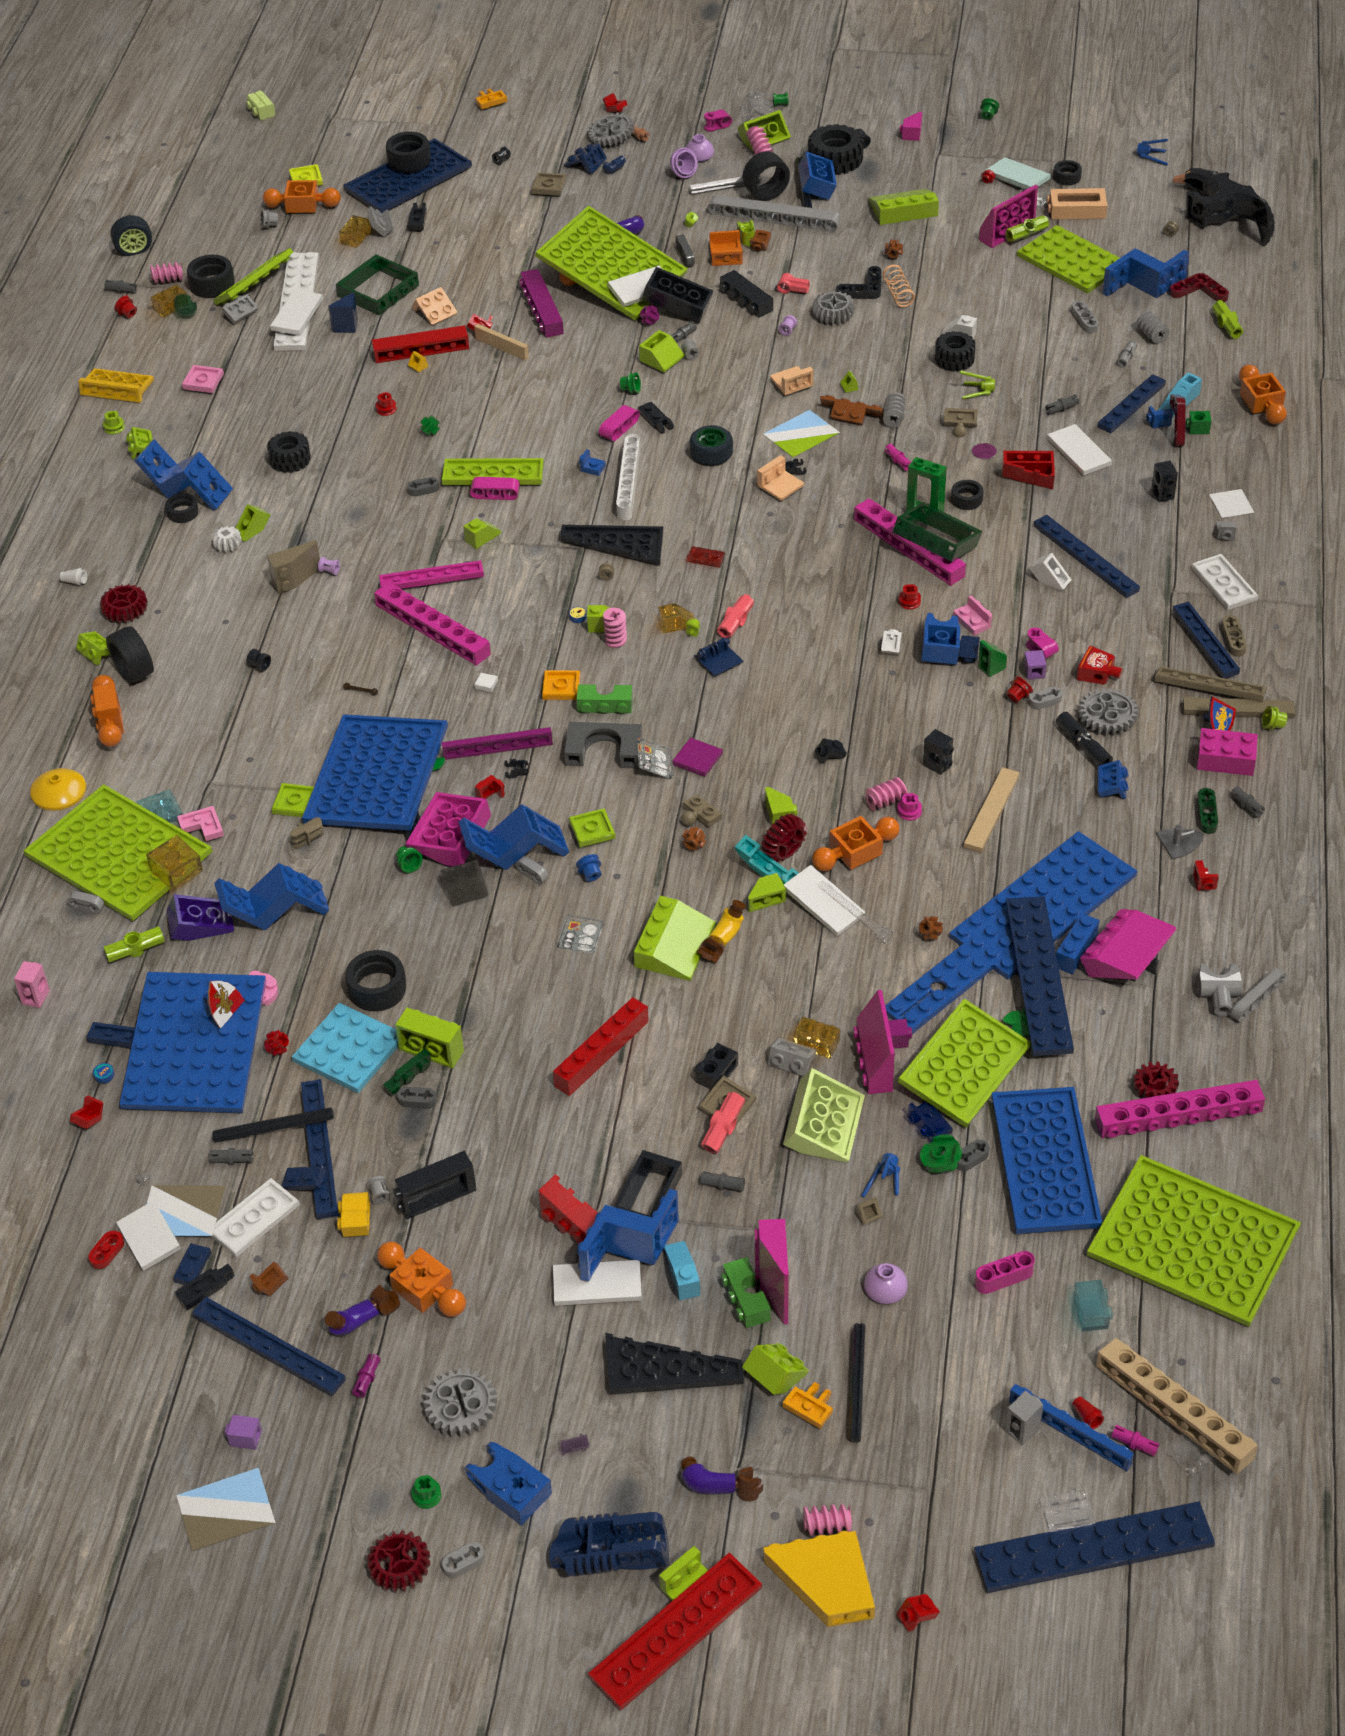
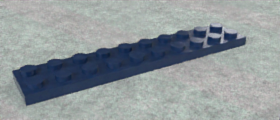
M1045 896L1006 898L1005 904L1032 1056L1073 1054L1074 1046Z
M1198 1501L974 1547V1554L986 1592L992 1593L1214 1547L1215 1540L1201 1503Z

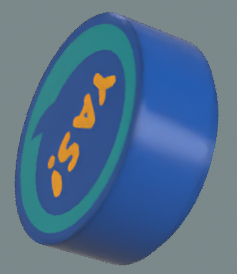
M101 1063L93 1070L94 1078L98 1083H108L115 1075L112 1065L108 1063Z

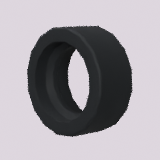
M1063 160L1055 164L1053 170L1055 182L1061 185H1074L1080 182L1082 166L1072 160Z
M974 480L958 481L951 489V501L954 506L960 509L972 510L978 508L983 502V487ZM969 492L975 494V496L964 497L959 494Z
M175 494L168 498L165 503L169 520L175 523L192 521L198 515L197 500L191 494ZM180 506H190L185 510H174Z

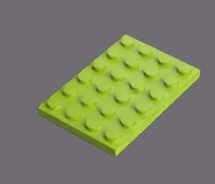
M1058 225L1017 250V256L1087 294L1104 283L1105 268L1120 258Z
M963 999L902 1073L898 1083L967 1128L990 1099L992 1092L998 1089L1030 1048V1041L974 1004Z

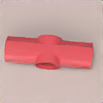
M744 594L740 596L733 607L727 608L724 620L717 628V633L721 638L731 637L739 626L742 627L744 625L747 614L754 605V600L750 595Z
M729 1092L720 1110L715 1111L713 1114L710 1128L701 1143V1147L707 1152L718 1154L727 1135H731L737 1123L736 1118L746 1102L745 1098L740 1096V1094Z

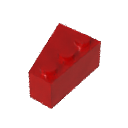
M1003 451L1002 477L1053 490L1055 480L1054 451Z

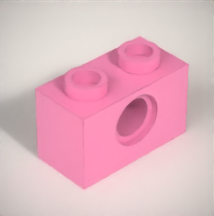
M24 961L14 977L21 1003L40 1008L50 991L43 966L35 962Z

